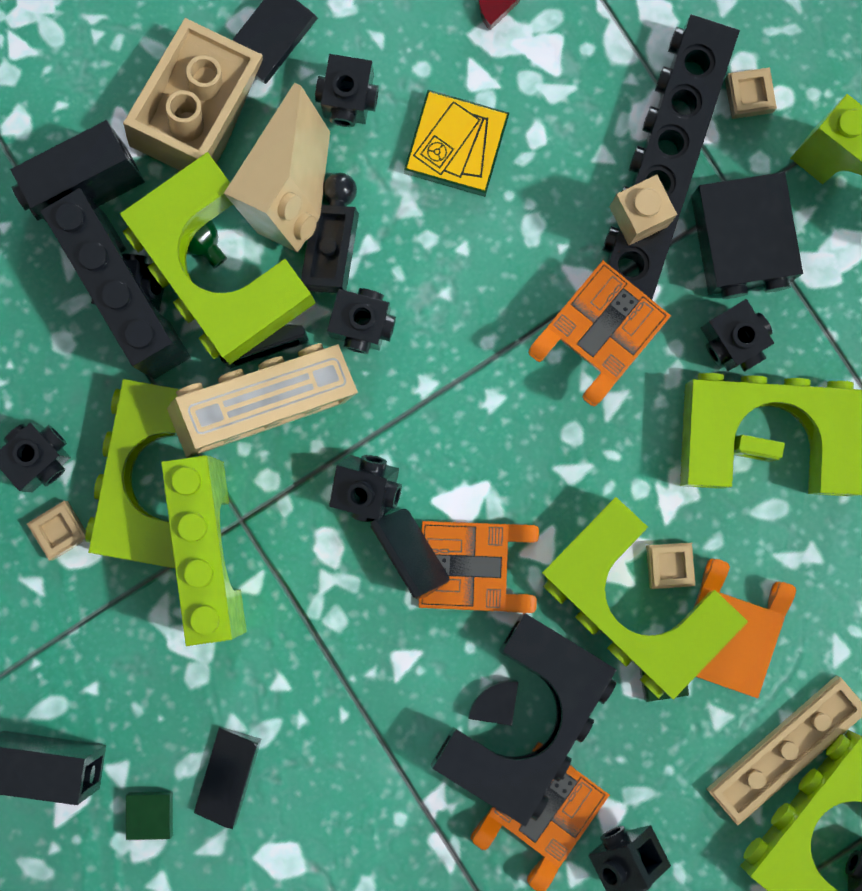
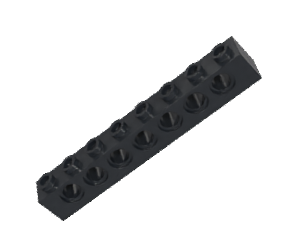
M690 14L684 28L677 26L675 28L668 48V52L675 54L671 67L663 66L655 87L656 92L662 93L657 108L649 107L642 127V131L649 134L644 148L636 147L629 167V171L636 173L632 186L658 175L677 216L667 228L631 245H628L619 225L618 228L610 226L602 249L609 252L606 263L651 300L660 278L740 32L738 29ZM695 62L699 64L703 74L695 75L690 73L686 69L685 63ZM682 101L686 103L690 108V114H678L673 109L671 102ZM661 140L673 142L677 147L678 154L667 155L663 153L659 148L658 142ZM624 186L622 191L630 187ZM625 258L633 260L639 268L638 276L628 277L622 274L618 267V261Z

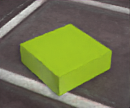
M739 435L735 437L734 455L772 462L783 457L785 443Z

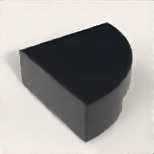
M517 680L500 681L485 689L474 700L468 719L512 726L519 682Z

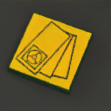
M427 90L404 168V174L486 197L509 118V112Z

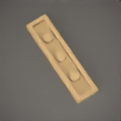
M835 676L706 790L736 825L741 824L829 747L840 734L845 733L862 718V701L841 677Z

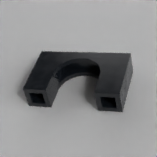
M81 188L41 210L42 215L132 367L152 379H156L191 358L171 323L158 312L131 272L121 254L127 249L107 215Z
M523 613L518 617L500 647L499 652L539 676L551 690L556 704V720L550 736L543 745L531 753L521 756H505L495 753L453 727L432 761L431 767L526 827L530 818L536 821L543 813L549 801V797L544 794L553 779L559 782L568 770L572 758L567 755L575 741L583 742L594 723V719L590 718V715L597 703L604 704L612 694L616 686V681L612 677L617 669L528 614Z

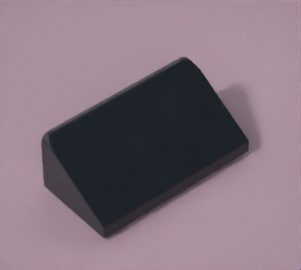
M263 0L232 40L263 55L262 63L255 78L267 84L318 18L297 0Z
M400 509L383 516L380 520H374L370 523L371 529L413 598L427 597L450 581L449 575L409 510Z
M219 727L195 806V814L233 830L237 824L262 739Z

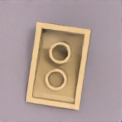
M184 18L123 122L129 146L179 171L207 152L217 164L226 148L262 63L263 55Z
M296 83L293 84L224 194L258 234L298 253L304 242L313 235L317 221L320 218L330 130L302 86Z

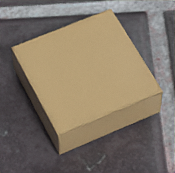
M770 67L728 73L725 77L732 119L770 114L777 109Z
M68 501L59 503L27 523L49 561L55 560L85 541L86 530Z
M692 543L646 545L650 589L695 586Z

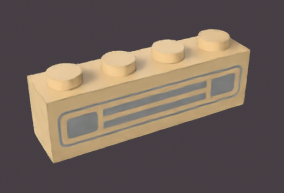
M322 343L314 344L300 350L298 358L285 362L283 356H278L259 364L258 371L245 375L243 369H239L218 378L219 384L203 388L202 383H195L176 392L177 397L171 402L167 410L186 458L346 403L358 391L339 344L325 349Z

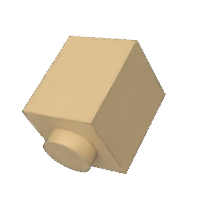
M658 175L617 193L610 205V209L628 245L667 228L677 216Z

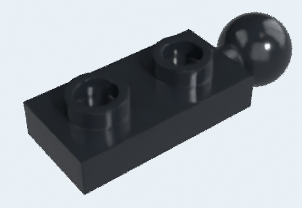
M334 173L325 180L323 194L329 205H321V214L317 221L316 229L307 242L301 281L312 292L337 293L338 289L347 291L359 213L356 207L347 206L355 199L357 186L353 178L345 173Z

